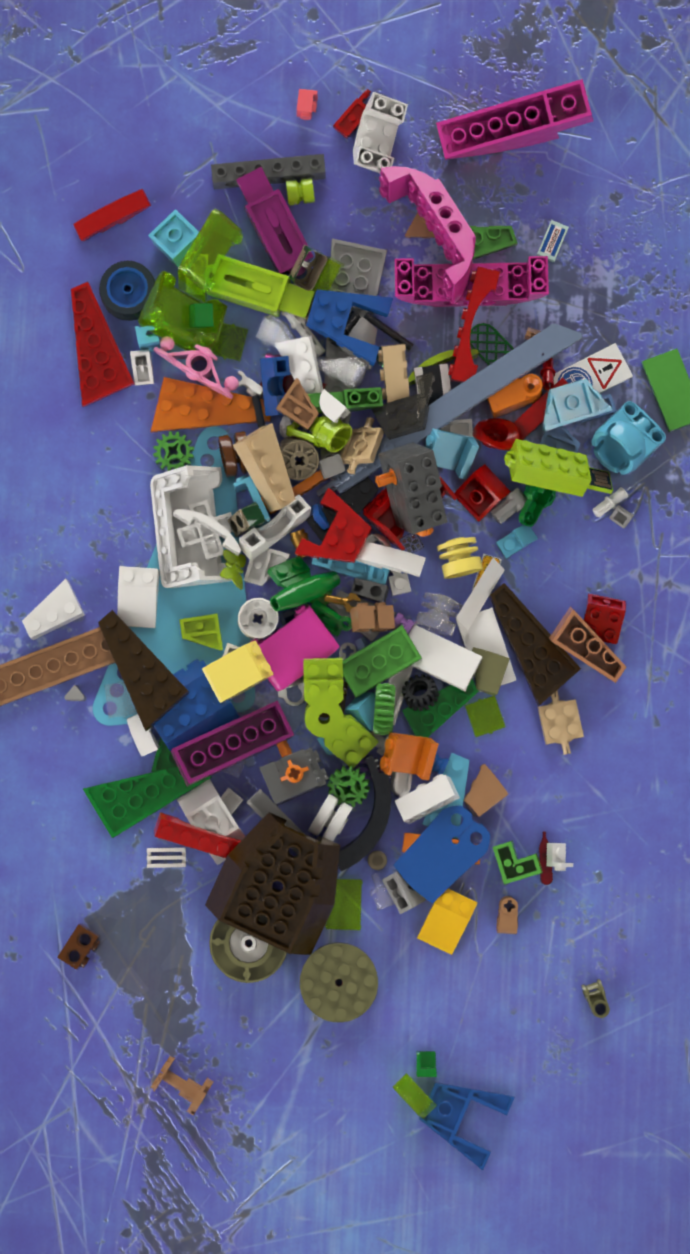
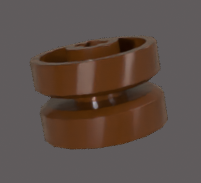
M245 431L234 434V444L246 437ZM218 436L219 449L226 477L237 476V463L241 472L247 474L248 471L236 452L230 436Z

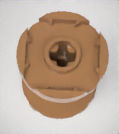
M169 1056L150 1088L155 1092L162 1080L180 1091L178 1095L191 1102L187 1112L194 1115L214 1081L207 1077L204 1084L200 1085L190 1078L187 1081L169 1070L176 1058Z

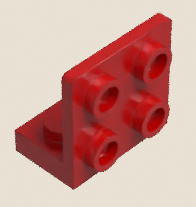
M588 593L584 621L603 642L618 643L626 612V601Z

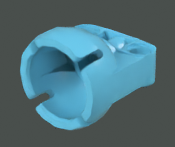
M627 401L596 430L591 442L592 446H595L594 454L604 467L611 472H620V474L626 475L636 470L664 443L666 436L657 423L638 405Z

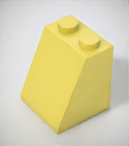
M256 640L237 648L202 668L220 703L246 692L274 675Z

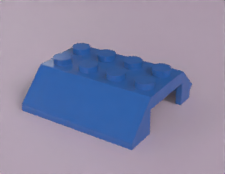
M196 659L186 666L188 670L185 671L182 668L173 674L189 691V694L153 725L170 752L181 744L240 718L229 699L221 703L217 699L202 668L207 666L203 660L199 662Z

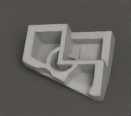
M361 316L348 336L375 345L377 329ZM344 346L343 348L340 347L341 350L356 359V362L371 370L370 362L362 357H356L352 351Z

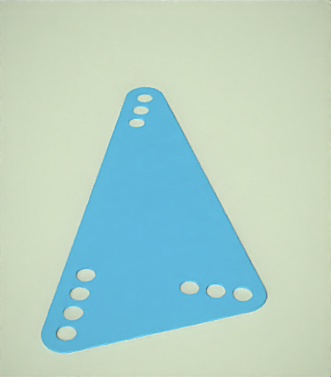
M208 427L200 433L194 451L192 452L194 458L189 460L191 462L189 466H202L200 459L205 454H210L214 457V464L211 467H221L223 478L221 485L213 489L216 517L229 512L233 515L238 511L234 488L235 477H226L220 449L211 450L207 446L209 438L223 435L229 436V434L220 427ZM233 532L230 533V534L235 538V540L237 541V543H238V545H239V538H240V536H239V537H235V535H234ZM220 536L221 544H223L225 539ZM156 543L147 568L159 570ZM221 556V563H226L224 556ZM244 572L240 574L243 580L242 590L237 588L233 581L165 588L161 584L159 576L156 628H129L172 674L182 668L185 671L188 670L186 666L196 659L199 662L203 660L206 665H209L223 656L227 643L239 647L250 643V638L246 637L238 626V613L241 606L246 602ZM218 614L223 651L182 639L179 619ZM116 663L108 665L93 703L95 718L101 724L107 726L128 724L127 718L138 714L124 681L117 676L118 667ZM118 683L124 687V693L121 697L115 698L111 695L110 688L113 684ZM255 686L244 692L245 699L242 702L236 703L229 699L237 713L245 712L252 707L255 701ZM109 701L117 705L116 713L111 716L106 715L103 711L104 704Z

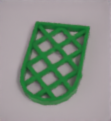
M477 324L471 329L470 336L471 334H477V341L470 339V346L480 353H486V358L480 353L478 355L488 366L490 365L489 362L497 360V353H504L506 355L510 352L507 351V345L511 350L514 349L497 329L490 324ZM479 326H486V332H479ZM479 334H486V341H479ZM488 334L495 335V341H488ZM498 336H499L504 342L498 341ZM472 343H477L476 348L472 345ZM479 343L486 344V350H479ZM488 344H495V350H488ZM498 344H505L504 351H497ZM488 353H495V360L488 359Z

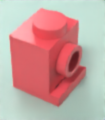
M299 89L297 117L303 120H311L312 112H316L318 91Z

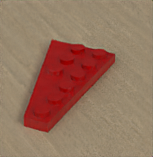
M89 282L71 289L82 407L135 385Z

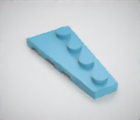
M451 753L443 775L446 774L451 777L460 798L426 815L422 823L423 825L428 827L445 808L460 805L463 807L469 767L468 759ZM452 815L451 823L455 826H460L461 815Z

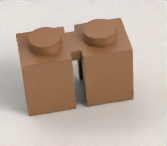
M384 602L375 603V606H368V603H358L356 607L350 609L352 632H369V629L372 632H388L394 629L393 605H386Z

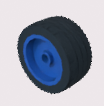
M129 260L117 262L111 265L101 278L99 287L101 300L107 311L116 318L133 321L143 318L153 309L157 299V285L152 273L142 264Z

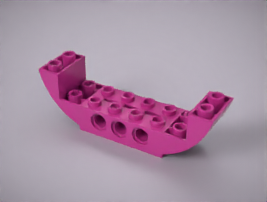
M382 167L379 177V192L381 196L386 198L388 203H391L408 195L410 202L415 203L419 216L425 219L428 230L432 231L435 235L436 243L444 249L446 259L448 261L451 260L453 266L444 272L442 292L452 305L455 304L467 289L471 278L472 261L475 252V234L439 179L435 180L426 173L412 168Z
M529 256L527 263H472L473 271H476L478 266L500 271L496 291L490 292L479 306H507L536 300L549 294L548 256ZM414 258L394 259L396 298L408 303L432 307L468 306L469 301L465 299L468 289L472 290L473 282L469 281L467 289L453 305L443 295L444 272L452 267L453 264H414Z

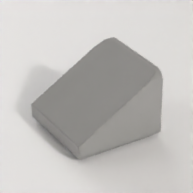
M339 453L319 460V466L324 479L345 471Z

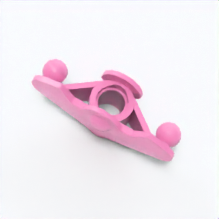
M165 336L160 340V348L154 347L153 351L183 371L189 379L198 381L229 399L233 398L230 392L238 388L239 381L236 377L229 376L224 381L225 387L221 386L212 361H217L218 358L211 349L196 344L194 348L197 350L167 353L166 351L172 350L175 345L174 340L169 336ZM186 359V365L182 364L178 360ZM195 361H206V368L202 371L194 370L192 365ZM212 374L214 375L216 383L208 380L212 376Z

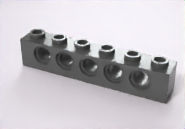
M324 154L211 164L214 190L239 187L236 179L259 167H262L270 184L286 183V181L297 180L299 182L301 179L312 178V180L326 179Z

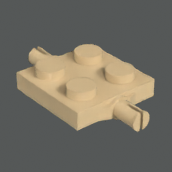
M367 417L363 427L352 429L350 440L341 450L340 455L343 464H350L347 472L350 474H355L357 465L374 462L382 441L384 431L382 428H372L374 419L371 417Z
M558 691L551 695V703L537 708L545 745L552 743L561 744L563 755L571 754L569 742L573 739L582 738L584 735L576 699L569 701L559 700Z

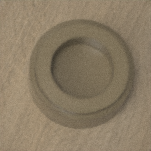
M373 851L368 856V864L374 870H381L387 864V857L381 851Z

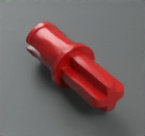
M553 358L542 363L540 375L544 390H549L550 384L551 389L554 387L555 370L553 369Z

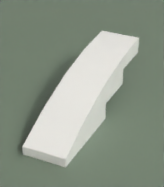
M365 542L356 561L380 569L383 567L398 573L402 571L420 577L426 558L395 548Z

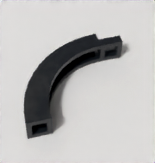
M373 755L364 757L374 787L372 813L362 832L349 844L340 848L338 865L340 871L350 868L367 856L380 840L388 823L391 811L390 780L387 774L383 771H378L380 763L378 758H373Z

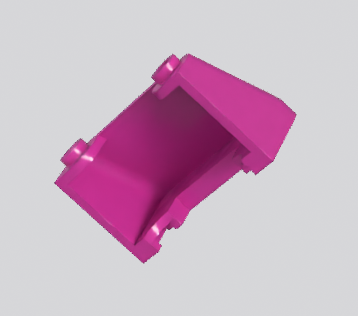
M308 603L296 608L295 618L265 640H258L257 638L252 640H256L262 654L271 667L274 675L267 679L276 691L285 689L304 675L303 659L327 658L339 648V644Z

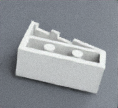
M65 579L22 622L29 637L35 640L85 616L69 581Z

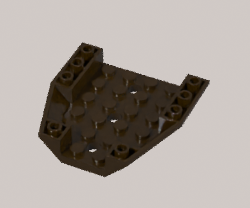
M269 812L227 855L205 906L219 921L289 954L311 955L335 905L340 845L322 837L321 841L311 838L286 826V819ZM289 848H297L299 855L292 856L289 853ZM280 881L283 884V889H275L273 882ZM265 915L268 919V922H259L258 916Z

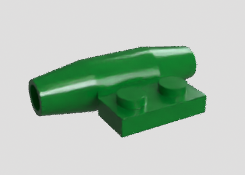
M300 556L270 567L267 572L278 586L284 588L270 598V604L275 611L299 607L324 596L340 584V577L335 571L311 576L310 568Z

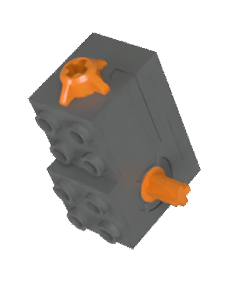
M412 442L378 454L383 474L375 476V482L378 488L386 485L397 527L404 528L405 531L423 537L431 535L434 531L433 527L448 522L440 492L442 485L433 450Z
M287 740L276 744L282 757L280 758L281 760L259 767L272 799L277 806L327 785L326 780L329 779L325 769H320L318 765L321 759L317 750L312 751V748L292 753Z

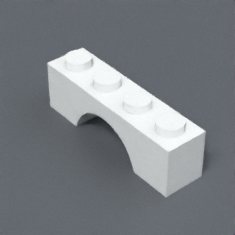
M299 494L295 497L296 500L282 508L269 523L260 528L254 527L239 538V547L250 561L310 517L311 507Z

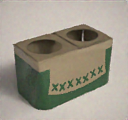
M304 245L289 278L296 286L308 291L312 290L328 260V256L321 251ZM314 251V260L305 262L304 260L308 252ZM301 266L305 267L307 275L303 279H297L296 276Z
M253 502L238 510L227 521L235 537L246 534L252 528L261 526L265 522V518L258 504Z

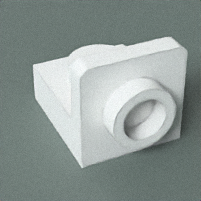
M547 843V866L555 867V871H566V867H573V863H566V843Z

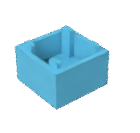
M176 209L148 235L153 244L178 268L205 243L201 233Z

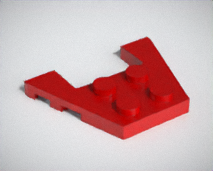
M328 488L320 503L336 511L337 514L321 546L302 538L295 551V555L355 563L372 528L334 491Z

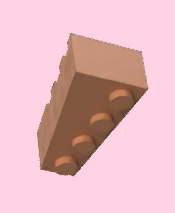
M570 606L549 639L616 683L626 669V666Z

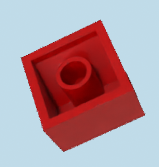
M484 464L454 494L457 496L458 501L479 522L511 491Z

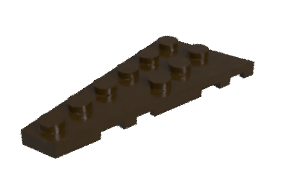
M111 610L98 624L145 731H147L189 694V691L122 619Z

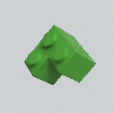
M513 840L493 846L504 884L543 872L537 853L518 859Z

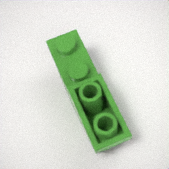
M381 387L328 392L350 412L383 406ZM321 393L308 394L318 413H323L319 404Z

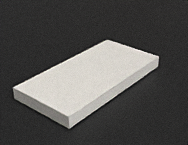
M493 608L480 611L469 630L456 619L466 649L472 651V648L475 647L509 658ZM510 660L501 685L516 681Z
M414 624L408 635L422 659L411 666L466 691L483 657Z

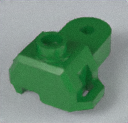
M526 484L524 494L527 497V501L519 514V522L525 526L532 527L537 522L542 510L552 505L556 497V491Z

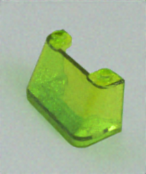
M163 270L157 276L140 313L139 325L142 327L153 326L155 329L151 331L152 333L162 338L165 336L171 337L176 346L186 351L197 350L194 348L196 344L210 349L219 341L227 305L217 299L208 300L205 303L213 304L214 326L209 328H190L189 305L202 302L175 288V277Z

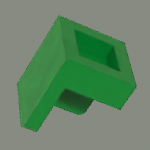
M194 303L189 305L190 328H209L214 326L212 303Z
M416 1051L417 1077H437L435 1051Z

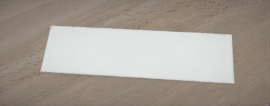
M494 558L490 561L456 617L467 630H469L505 571Z

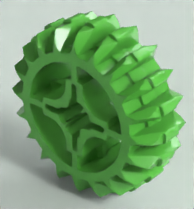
M389 683L376 686L373 732L383 736L393 732L396 688Z

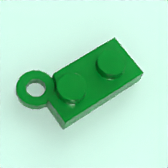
M317 599L312 604L311 608L328 631L338 637L342 630L350 631L352 629L351 618L340 616ZM343 621L347 622L349 626L344 625Z

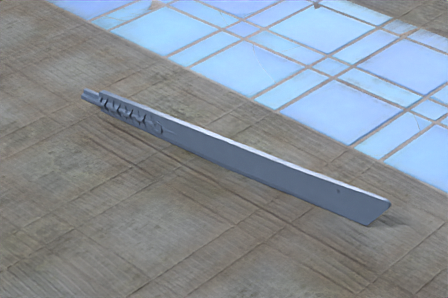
M555 323L551 324L441 396L383 438L373 463L357 465L355 474L347 472L350 464L344 466L345 471L330 477L331 481L317 490V495L322 500L328 488L334 492L338 490L340 494L344 493L381 468L379 453L412 442L419 444L431 434L432 428L440 430L516 379L581 340L582 334Z

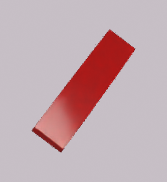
M140 189L98 209L73 225L80 240L86 241L99 232L103 233L116 224L126 222L149 208L151 204L144 189Z
M561 378L553 388L569 383L564 378ZM548 391L514 422L520 432V440H524L543 423Z

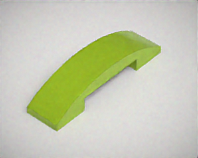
M471 349L472 359L478 358V350ZM453 350L445 351L427 359L418 367L444 364L454 360L456 357L452 356ZM414 371L408 377L409 386L416 384Z

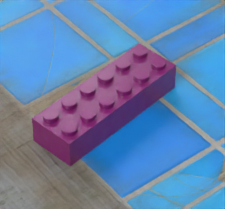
M277 700L173 748L171 754L188 787L270 749L282 741L291 739L294 733Z

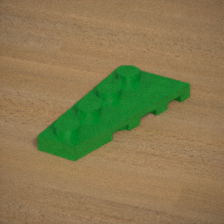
M473 679L466 691L449 685L439 691L438 701H433L435 705L433 707L429 705L428 710L423 708V711H419V709L414 711L413 708L407 707L402 712L415 736L429 737L474 697L479 690L476 689Z

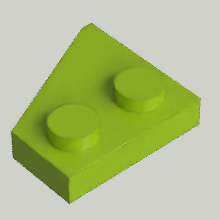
M218 614L179 619L182 639L223 651Z

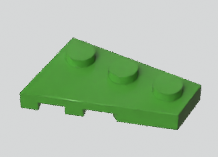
M470 226L476 236L473 260L518 244L512 226Z

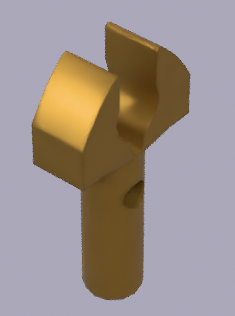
M349 593V596L346 598L328 594L324 596L325 602L344 605L347 613H350V609L354 608L347 602L352 600L361 602L360 598L354 593Z

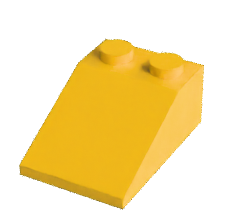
M448 888L432 904L417 939L452 955L478 902Z

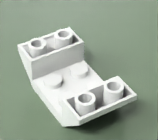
M376 92L372 93L362 113L353 147L355 165L380 173L382 167H391L393 165L394 158L391 157V152L398 126L404 122L408 104Z
M210 779L177 799L191 825L239 840L245 837ZM210 854L217 865L226 860V858Z

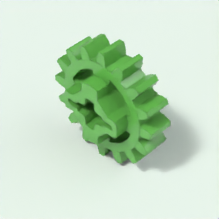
M169 431V436L166 437V435L162 434L163 440H156L159 445L153 446V449L157 451L153 453V456L158 458L155 461L156 464L162 463V470L167 467L168 471L183 467L185 464L191 465L189 458H194V455L190 453L194 451V447H189L192 442L191 440L185 441L187 438L185 434L180 437L178 431L175 435ZM176 440L175 443H167L168 441ZM184 445L186 447V456L182 453ZM162 449L166 452L164 459L161 456ZM176 449L178 454H172L171 456L170 450ZM174 461H180V463L171 464Z
M351 765L349 770L342 766L341 771L336 769L334 774H331L329 778L331 781L327 784L328 787H331L328 794H333L334 797L338 798V805L345 802L355 807L356 802L361 805L363 799L367 798V792L370 790V787L367 786L369 779L364 780L366 774H360V768L354 771Z

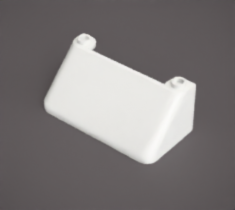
M186 465L157 474L151 479L150 487L161 584L165 588L232 581V579L220 576L221 571L226 567L225 563H221V556L206 561L201 543L185 548L181 547L176 529L188 525L173 516L175 509L189 510V505L207 500L212 517H216L213 489L221 485L223 479L221 467Z

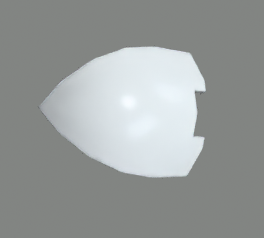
M325 389L322 391L319 401L321 410L330 420L338 423V419L340 417L344 419L350 411Z

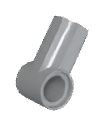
M516 488L490 513L501 525L514 513L522 510L527 497L519 488Z

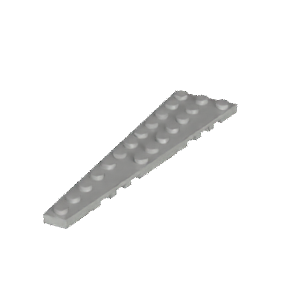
M332 239L329 291L377 296L387 250ZM352 306L350 310V313L353 310L356 313H358L360 317H364V315L367 312H369L355 306ZM327 337L325 383L328 385L325 390L327 392H341L346 389H357L362 365L341 350L340 346L335 347L328 341L329 337ZM350 412L344 419L340 417V420L344 423L349 424L352 412ZM321 447V459L329 455L341 453V450L332 453L327 451L326 448Z

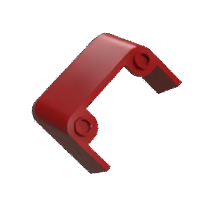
M440 477L442 498L446 494L453 500H456L457 496ZM385 487L364 508L363 514L392 544L404 551L405 547L399 541L403 537L404 529L395 525L387 488Z

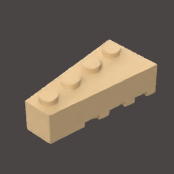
M272 423L260 427L233 444L270 512L282 509L296 500Z

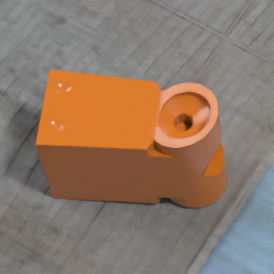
M527 374L487 398L493 418L501 417L526 407V405L534 404L542 396V380L536 374Z

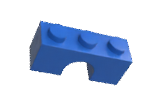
M289 357L260 359L265 416L283 415L276 410V407L286 394L282 383L283 378L290 375Z

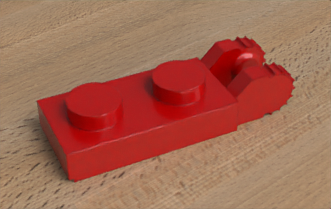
M369 89L364 91L359 98H356L333 125V128L346 139L359 127L362 113L366 107V104L363 102L371 93Z

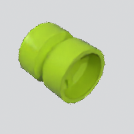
M312 178L301 179L300 182H297V180L286 181L289 206L298 205L300 201H303L304 204L315 202Z

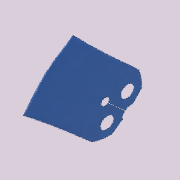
M461 805L445 808L393 866L416 892L433 904L459 877L486 854L490 843V833L482 823L474 822L472 814ZM460 814L463 817V823L460 826L453 825L451 823L452 815ZM478 832L482 835V842L475 845L470 841L472 833ZM453 837H459L457 844L452 842Z

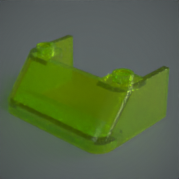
M216 208L212 210L178 268L179 289L204 303L207 300V292H211L216 282L213 281L214 275L231 246L239 245L243 238L242 229L222 211Z

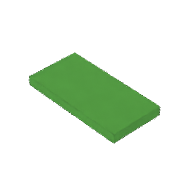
M676 348L642 361L641 364L668 431L671 432L690 425V379L678 349Z
M402 625L344 659L343 677L355 698L418 662L422 657Z

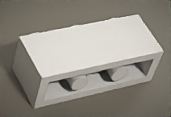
M440 774L435 776L432 782L420 784L416 787V790L401 794L399 799L395 800V803L403 821L411 824L460 797L451 777L446 774Z

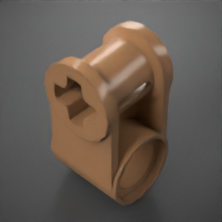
M504 896L499 901L497 933L517 934L518 903L510 896ZM508 900H510V903L513 904V907H510L509 910H507V908L504 907V904H507Z

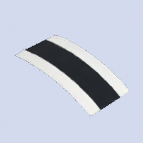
M448 364L414 368L419 412H421L441 396L451 391Z

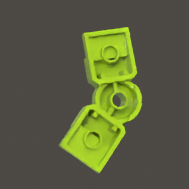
M303 659L304 700L308 703L304 712L306 727L313 735L324 738V745L349 767L351 765L354 768L379 743V740L351 714L343 715L342 708L339 705L344 699L343 659ZM327 713L329 718L322 721L319 719V715Z

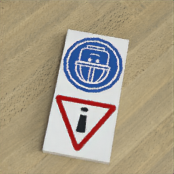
M614 343L555 373L554 385L561 378H564L568 383L587 379L592 384L594 390L602 393L632 378L633 375L619 348Z

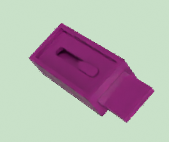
M259 167L236 179L248 203L244 210L276 272L283 275L286 273L290 274L303 246H308L280 190L274 191L262 167ZM311 251L308 252L304 260L305 262L313 260L314 256ZM301 266L296 277L301 276L306 268Z

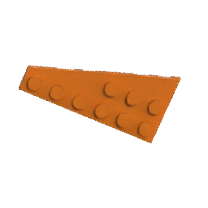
M164 377L151 433L257 423L252 397L230 392L233 398L229 399L209 387ZM260 399L264 421L270 422L272 416H265L264 399Z

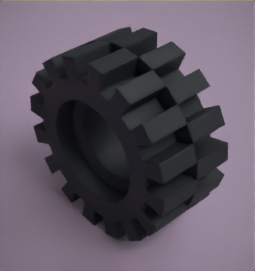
M421 674V677L415 675V679L410 677V682L406 681L404 683L405 686L402 687V695L410 709L413 708L414 711H417V709L423 711V708L428 710L429 705L433 707L435 705L433 701L437 702V697H439V691L433 678L431 679L428 675L425 677V674ZM419 690H427L421 696H414V694Z

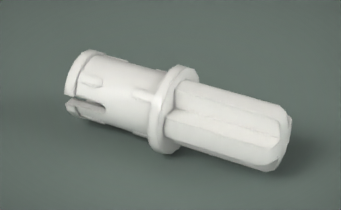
M620 487L609 497L606 496L604 501L593 508L592 511L595 516L600 518L609 510L615 509L617 504L628 497L627 492Z

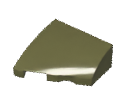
M473 647L472 652L483 657L475 672L476 689L496 696L510 658Z

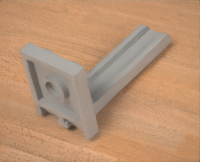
M261 789L246 802L262 819L271 812L286 819V826L303 833ZM320 836L316 838L318 841L322 839ZM291 847V849L297 855H299V850L295 847Z

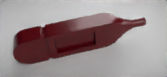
M543 832V838L539 845V861L543 871L540 873V881L544 885H549L553 881L552 867L547 866V843L549 842L546 838V832Z

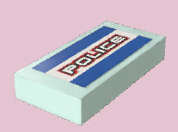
M551 220L537 256H548L549 261L555 262L569 227Z

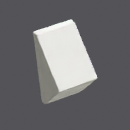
M150 350L130 351L135 386L154 384Z

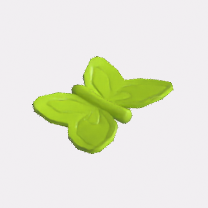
M224 550L223 556L226 560V567L223 568L220 576L232 579L236 587L242 590L243 580L240 574L244 572L241 568L246 564V557L243 554L237 556L228 550Z

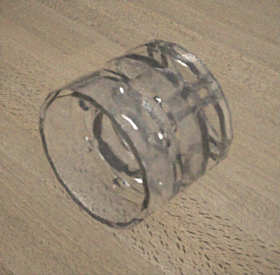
M425 592L423 598L431 603L422 601L421 606L428 609V612L419 611L414 624L425 630L452 637L456 624L450 621L449 617L456 618L458 613L453 610L460 611L463 605L448 596Z

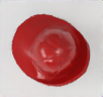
M489 418L479 421L472 432V436L492 449L510 450L515 440H520V432L513 422L501 418Z

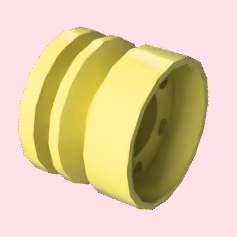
M459 537L437 546L438 552H446L439 555V559L449 560L448 563L441 566L444 579L462 577L483 570L481 558L477 556L471 557L472 553L478 551L477 546L469 547L477 542L476 537Z

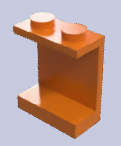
M390 732L385 741V752L380 760V769L389 776H391L393 771L415 774L422 780L429 781L439 744L428 737Z

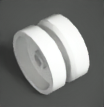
M329 794L308 831L319 835L325 826L327 829L323 837L334 841L337 834L340 835L347 823V817L353 807L344 802L340 805L337 812L334 811L338 798Z

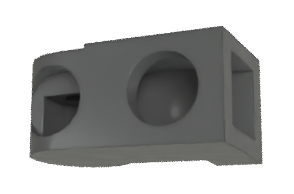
M355 578L350 593L377 603H385L389 587L376 582Z

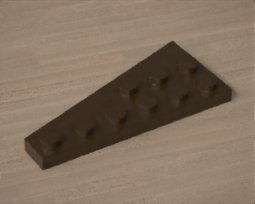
M503 583L489 598L539 707L581 668L563 648L549 639L551 634L509 587Z

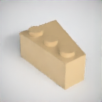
M405 344L381 346V350L378 351V360L383 364V369H380V379L385 384V388H382V399L386 400L387 404L410 401Z

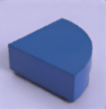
M318 503L313 505L314 520L323 530L329 528L328 520Z

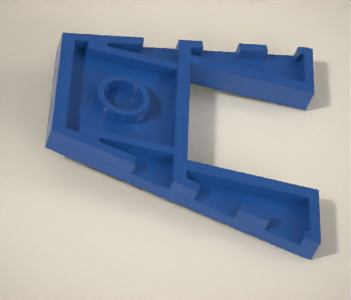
M317 289L306 326L326 338H331L340 347L343 348L344 346L352 351L353 355L358 358L362 357L370 362L369 365L374 366L379 346L344 335V331L352 306L387 317L393 298Z
M435 1082L419 1120L445 1139L481 1170H484L491 1151L456 1136L457 1130L471 1100L507 1115L515 1097Z

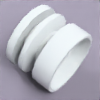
M253 598L246 601L238 613V626L241 632L251 639H264L270 636L278 624V612L272 608L270 601L264 598ZM254 615L262 616L261 624L253 622Z

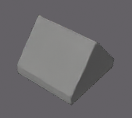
M617 505L609 519L625 529L634 515L620 505Z
M76 685L65 695L67 701L86 700L85 695Z

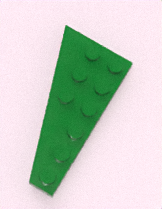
M173 767L83 788V791L107 831L114 838L209 780L212 776L187 787L178 767Z

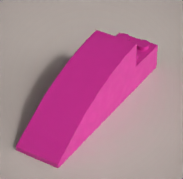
M581 79L440 121L436 125L446 160L503 152L559 139V131L593 122V117L584 82Z

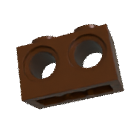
M78 924L57 958L76 970L80 967L84 968L90 959L87 957L91 950L95 951L100 944V941H98L100 936L84 925ZM83 934H88L91 938L88 945H84L81 942ZM74 950L80 954L78 961H73L70 958V954Z

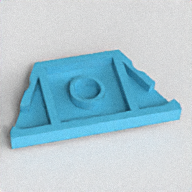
M582 379L549 389L542 429L547 431L606 413L613 409L601 398V394L594 390L592 384L587 379Z

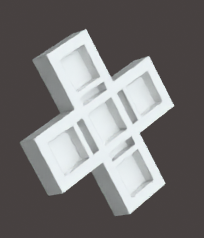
M207 500L188 506L189 510L204 514L217 521L230 533L233 532L227 521L232 516L231 512L212 517ZM193 520L194 524L176 529L182 548L201 543L206 561L223 556L224 550L219 538L220 536L197 521Z

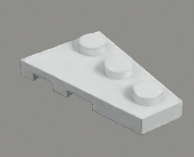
M312 335L274 343L281 357H289L290 373L294 380L296 378L300 380L307 394L322 393L323 385Z

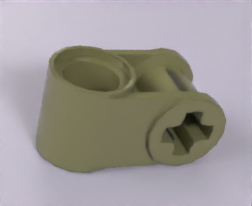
M597 979L596 982L586 986L584 984L581 985L592 1015L598 1018L606 1017L609 1014L610 1008L601 980ZM602 1003L605 1011L603 1014L598 1015L595 1012V1006Z

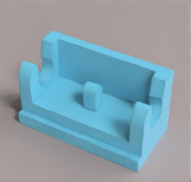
M135 326L140 350H150V352H153L154 347L160 348V340L156 334L146 335L147 331L155 329L153 326L140 328Z

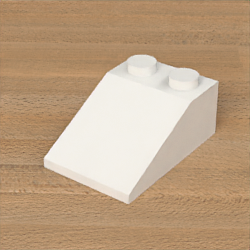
M119 566L117 615L128 627L156 628L160 576L158 569Z

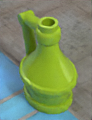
M327 416L315 419L309 428L310 434L298 430L297 428L300 425L294 421L286 427L287 436H294L309 441L314 446L326 448L327 451L332 453L341 450L348 443L352 435V427L349 424L342 422L340 418L338 423H334Z

